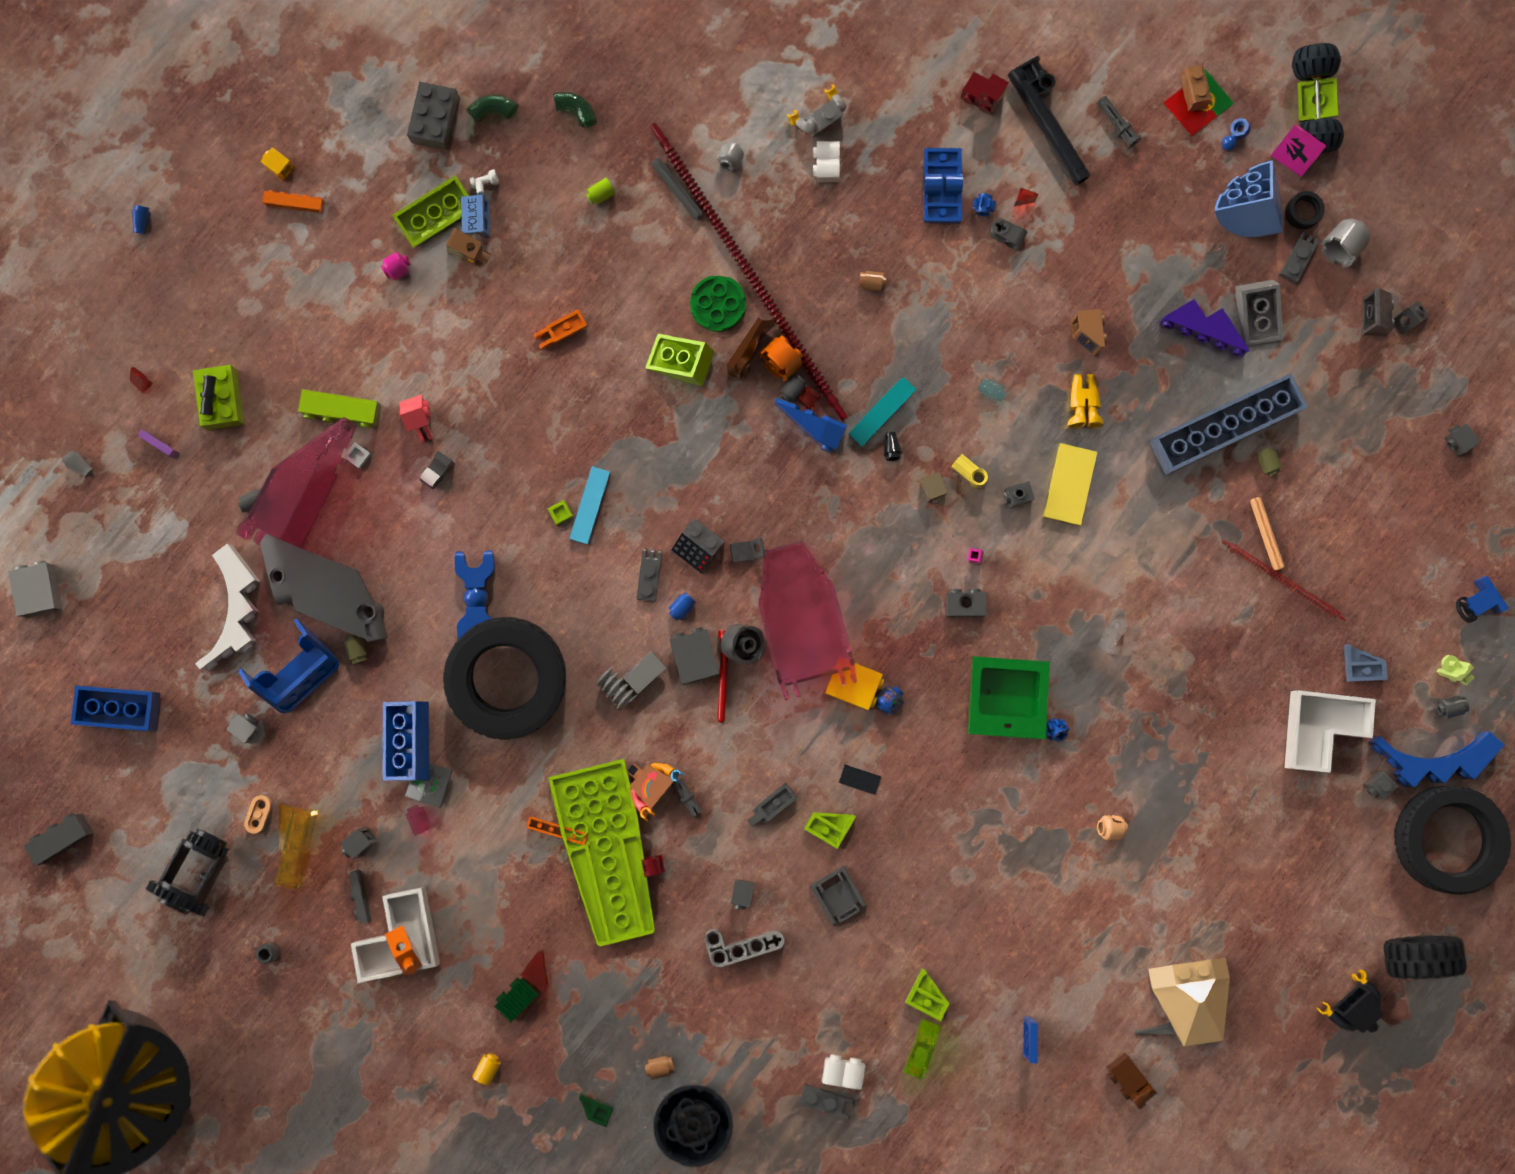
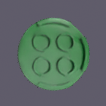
M712 275L704 278L694 287L691 294L690 309L692 316L701 327L709 331L723 332L735 327L741 321L746 311V297L742 287L730 277Z

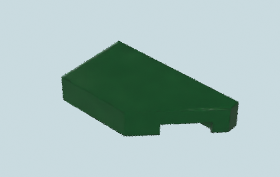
M580 1094L579 1099L587 1119L606 1127L614 1107Z

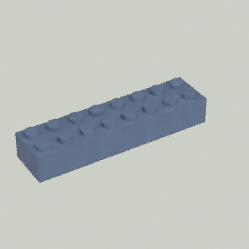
M1290 373L1160 434L1150 440L1149 443L1165 475H1168L1308 408V405Z

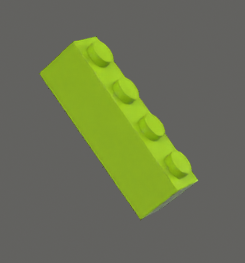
M302 389L298 412L304 415L303 418L315 420V417L322 418V421L334 423V420L341 421L343 425L352 426L355 423L360 424L362 428L371 429V426H378L381 404L374 400Z

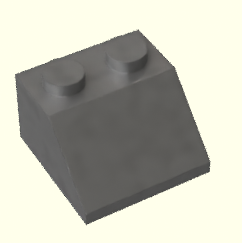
M1375 288L1362 298L1363 335H1387L1392 331L1395 324L1394 318H1392V311L1394 309L1392 293L1381 288Z

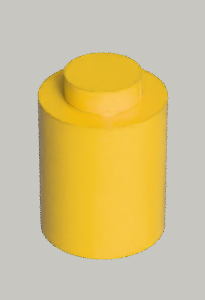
M493 1053L484 1054L472 1077L479 1083L490 1086L501 1065L499 1057Z

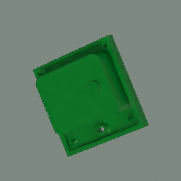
M972 656L967 734L1046 739L1050 662ZM1009 724L1010 728H1005L1004 725Z

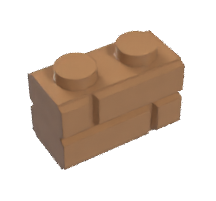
M1201 64L1185 68L1180 79L1188 111L1207 108L1212 99L1210 92H1208L1209 87L1204 66Z

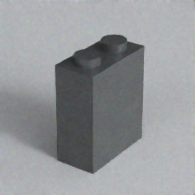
M702 627L691 630L692 633L684 635V632L675 634L673 639H670L682 685L720 675L707 629L703 630Z

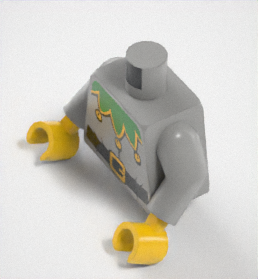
M832 84L831 90L827 91L825 89V93L830 99L825 105L805 119L799 117L797 110H793V115L787 114L791 125H796L804 132L814 136L843 116L842 112L846 110V103Z

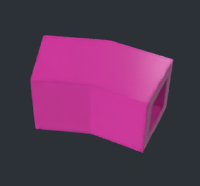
M970 548L969 563L981 565L984 552L979 549ZM973 554L978 555V559H974Z

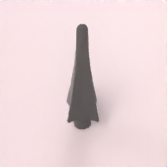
M1171 1022L1151 1028L1135 1030L1134 1032L1136 1035H1177Z

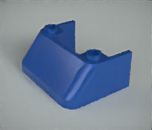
M297 618L294 622L302 633L298 644L303 651L276 675L270 671H262L254 678L240 668L238 670L246 686L280 713L291 712L339 668V661L313 631Z

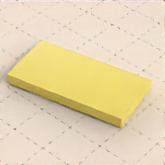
M1062 443L1059 444L1044 509V518L1081 526L1096 461V451Z

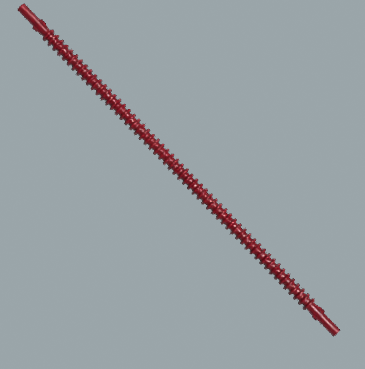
M656 123L652 124L650 128L659 140L660 146L665 150V155H668V159H671V164H674L673 167L677 168L676 172H680L679 176L683 177L682 181H686L685 185L689 186L688 190H691V194L695 195L694 199H697V204H700L699 207L703 208L702 212H706L705 216L709 217L708 221H712L711 225L715 226L714 230H718L717 234L721 235L720 239L724 240L723 244H727L726 248H729V253H732V257H735V262L738 261L737 265L741 266L740 270H744L743 274L747 275L746 279L750 280L749 284H753L752 288L756 289L755 293H759L758 297L762 298L761 302H765L764 306L768 307L767 311H770V315H773V319H776V325L779 324V329H782L781 333H785L784 337L788 338L789 343L791 342L790 346L802 353V365H806L805 369L809 370L808 374L812 375L811 379H815L814 383L818 384L817 388H821L820 392L824 393L823 397L827 398L830 407H833L841 421H845L848 416L839 404L837 397L833 395V390L829 389L830 385H827V381L823 380L824 376L820 375L821 371H817L818 367L814 366L815 362H812V358L808 357L809 353H806V349H803L804 345L800 344L801 340H797L798 336L794 335L795 331H791L792 327L788 326V321L785 322L786 317H782L783 313L779 312L780 308H776L777 304L773 303L774 299H770L771 295L767 294L768 290H764L765 286L761 285L762 281L758 280L759 276H755L756 272H753V267H750V263H747L748 259H744L745 255L741 254V249L738 250L739 246L735 245L736 241L732 240L733 236H729L730 232L726 231L727 227H723L724 223L720 222L721 218H718V214H715V209H712V205H709L710 201L706 200L707 196H703L704 192L700 191L701 187H697L698 183L694 182L695 178H691L692 174L689 173V169H686V165H683L684 161L680 160L681 157L677 156L678 152L674 151V147H671L668 138L664 136Z

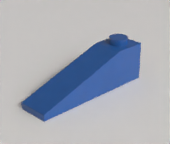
M779 398L775 399V406L820 445L823 451L828 453L833 451L836 453L844 436L846 424L825 415L819 418L811 410L800 411L801 408L795 404Z

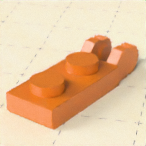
M577 309L546 325V328L534 334V338L541 339L548 333L550 334L551 338L539 345L542 350L587 328L588 325L580 310Z

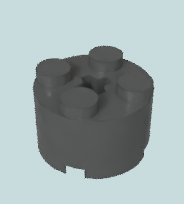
M732 624L728 626L722 637L721 651L732 661L750 665L763 657L767 643L763 637V632L759 628L746 624Z

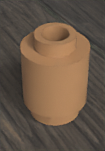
M860 272L859 287L863 288V290L881 292V289L886 287L887 277H883L881 272Z
M667 1056L650 1059L648 1064L645 1065L647 1077L651 1076L652 1080L675 1073L672 1057L667 1058Z

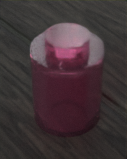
M417 804L407 809L408 813L405 816L414 836L433 828L423 806L419 807Z

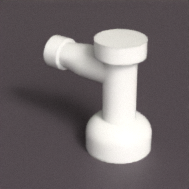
M495 169L490 170L486 176L470 178L471 186L477 190V195H484L483 184L490 182L492 185L499 184Z

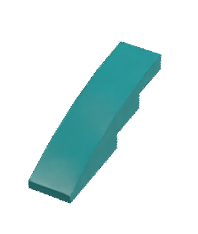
M903 376L849 432V435L861 446H864L917 389Z

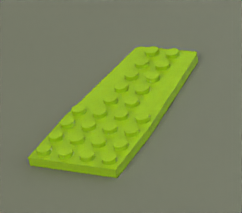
M625 759L548 777L562 838L597 945L605 946L652 934L655 931L648 880L647 877H644L641 861L644 859L639 820L636 806L630 793L631 786ZM564 826L573 829V831L564 829ZM575 830L585 832V834L576 833ZM588 833L585 845L567 840V838L583 842L584 837Z

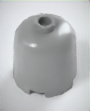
M1352 218L1345 219L1321 242V245H1323L1321 251L1331 263L1334 264L1336 261L1342 264L1341 267L1343 268L1349 267L1368 245L1370 232L1363 222Z

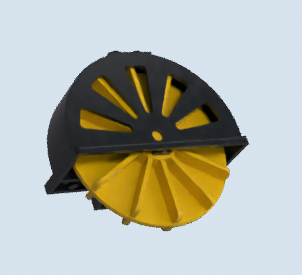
M108 1000L97 1026L90 1024L88 1029L74 1034L61 1044L55 1043L53 1045L54 1049L41 1062L34 1075H30L28 1079L30 1083L26 1092L23 1111L26 1127L30 1137L42 1151L55 1174H124L137 1168L154 1156L168 1142L172 1135H176L178 1128L183 1123L186 1109L190 1107L192 1098L190 1096L189 1068L183 1053L175 1042L155 1021L138 1012L122 1009L113 1000Z

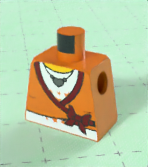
M402 925L386 933L385 936L393 957L403 974L412 975L416 973L418 968L422 967V962L415 944ZM404 943L405 948L401 951L398 945Z

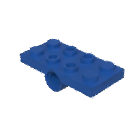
M924 148V223H961L963 191L962 148Z

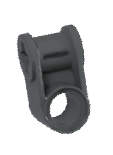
M1003 218L996 219L989 229V234L993 239L1014 250L1020 249L1028 233L1023 227Z

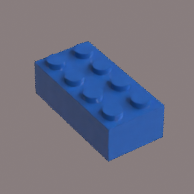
M75 685L71 724L156 731L161 693Z
M383 702V781L429 780V702Z

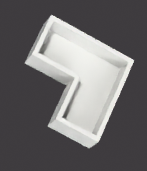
M1291 691L1284 768L1331 773L1334 735L1373 738L1376 699Z
M426 886L382 896L389 932L403 925L418 950L422 967L417 970L439 965L440 960ZM385 935L351 943L358 983L403 974L393 957ZM404 943L398 945L401 951L405 948Z

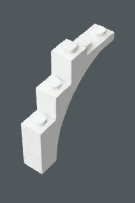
M226 544L212 555L219 565L227 585L228 614L222 634L212 651L195 663L200 670H212L218 665L217 662L220 659H225L232 655L233 649L235 652L246 653L253 648L252 644L256 642V639L244 625V622L248 623L255 618L254 614L258 610L245 593L255 590L257 588L256 585L260 581L234 546Z

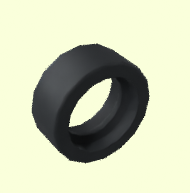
M1311 191L1297 193L1285 208L1287 221L1293 227L1304 230L1312 228L1317 224L1325 213L1323 200L1318 194ZM1306 200L1314 206V218L1306 221L1296 215L1294 207L1298 201Z

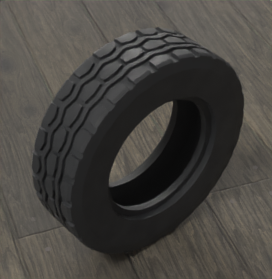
M498 617L475 625L466 631L455 643L448 654L444 666L443 687L450 708H452L458 720H461L462 724L467 728H471L473 732L488 738L510 740V738L524 737V735L537 731V729L541 728L551 719L564 695L566 667L558 645L541 627L524 619ZM500 646L513 647L524 652L533 661L538 674V685L535 694L525 704L511 709L497 708L485 702L478 694L473 681L474 667L478 658L492 648Z

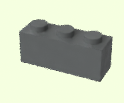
M71 813L63 818L62 823L58 825L55 823L47 827V832L44 834H37L29 839L30 842L24 845V848L35 866L44 865L94 833L83 814L74 815V813Z

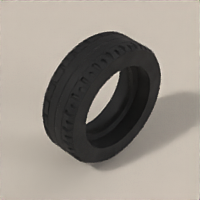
M1438 786L1421 791L1405 804L1404 809L1401 810L1398 816V821H1396L1394 844L1398 859H1400V863L1405 871H1408V874L1424 887L1449 894H1471L1491 885L1501 875L1505 865L1508 863L1511 852V834L1507 820H1505V816L1500 808H1497V805L1490 798L1473 789L1457 786ZM1456 806L1467 810L1473 815L1480 827L1482 845L1478 858L1470 868L1460 873H1446L1436 869L1430 864L1423 850L1422 833L1425 823L1433 812L1442 807Z

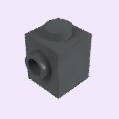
M1468 424L1462 426L1455 425L1448 430L1450 434L1444 437L1447 441V446L1457 456L1466 453L1480 443V440Z
M1029 481L1009 486L1005 489V493H1003L1004 501L1006 504H1009L1010 508L1030 503L1035 499Z
M1376 771L1363 783L1368 789L1367 792L1375 799H1386L1398 787L1384 771Z
M735 879L731 904H735L734 908L746 910V907H750L754 882Z

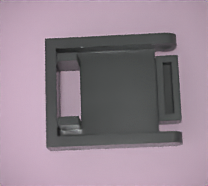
M844 866L810 885L833 927L837 925L833 917L837 916L841 923L860 912L857 906L858 902H860L863 909L867 907ZM838 875L841 881L823 890L821 884Z

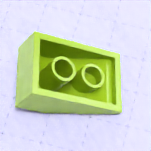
M658 334L646 369L685 383L703 386L715 351L705 342Z

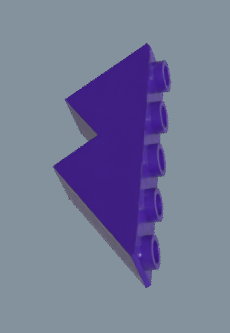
M1193 299L1160 320V323L1166 329L1178 330L1184 336L1196 337L1198 341L1214 344L1220 350L1227 349L1232 351L1235 356L1244 357L1250 351L1223 308L1206 318L1196 300Z

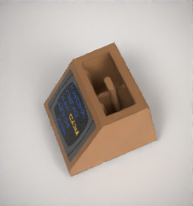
M1101 309L1078 311L1071 320L1073 339L1093 356H1096L1107 345V335L1103 332L1105 316L1101 315Z

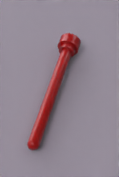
M718 630V638H720L721 645L722 637L725 633L724 630ZM722 651L717 715L719 723L725 721L728 658Z

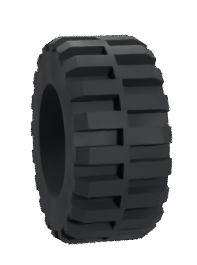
M1441 935L1403 937L1386 940L1383 945L1386 972L1390 977L1401 979H1438L1463 975L1467 970L1464 942L1458 937Z

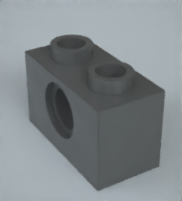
M951 589L950 593L945 594L946 617H985L986 592H981V589H969V593H962V589ZM962 598L970 600L969 608H964L961 605Z
M368 827L358 828L340 843L342 846L341 851L347 858L355 859L362 857L379 840Z

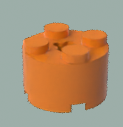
M782 335L779 338H774L759 353L760 360L762 358L765 360L763 364L765 368L776 378L783 377L782 381H786L802 365V353L796 348L793 349L789 345V341Z

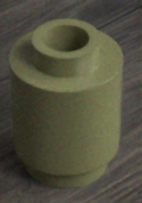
M1272 447L1257 452L1259 456L1257 459L1264 475L1268 473L1270 477L1280 473L1279 469L1282 468V464L1276 450L1273 451Z
M357 635L347 637V642H344V646L352 664L368 660L366 656L368 653L363 638H358Z

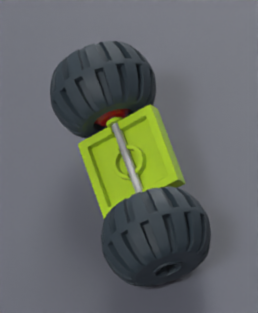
M1331 43L1303 46L1297 49L1292 59V69L1296 78L1306 81L1297 83L1299 121L1303 122L1299 126L1326 145L1321 153L1338 150L1344 138L1343 126L1340 121L1332 118L1339 117L1337 77H1330L1338 72L1341 56L1338 48Z

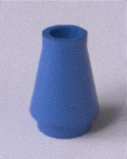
M134 205L133 210H131L134 233L145 234V229L151 215L149 212L150 208Z

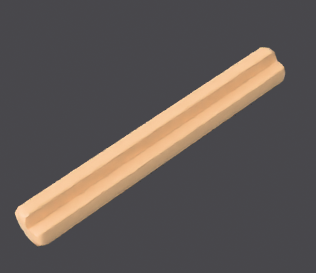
M1260 497L1250 500L1272 567L1274 571L1283 569L1284 563L1262 499Z

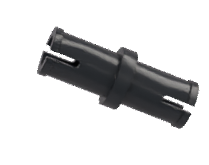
M204 375L203 392L200 393V397H202L200 414L213 416L217 377Z

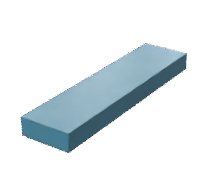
M596 467L591 468L569 538L570 540L589 544L611 472Z

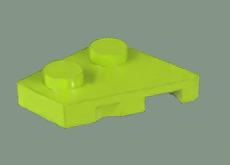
M813 812L804 829L838 849L856 816Z

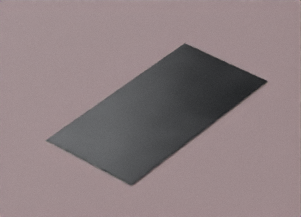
M844 764L839 783L875 795L881 776Z

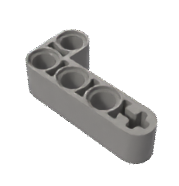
M713 928L707 931L705 944L712 964L715 967H724L782 948L784 945V935L779 930H772L725 945L721 931ZM715 933L719 936V941L711 943L708 936ZM773 935H776L777 938H781L778 941L779 944L770 942L768 943L769 947L766 948L765 940L763 938L767 937V941L772 940ZM754 941H760L763 946L760 950L756 951L752 949L751 944ZM735 947L743 948L744 953L741 956H735L733 954ZM717 952H721L724 954L725 959L722 962H717L714 959V955Z

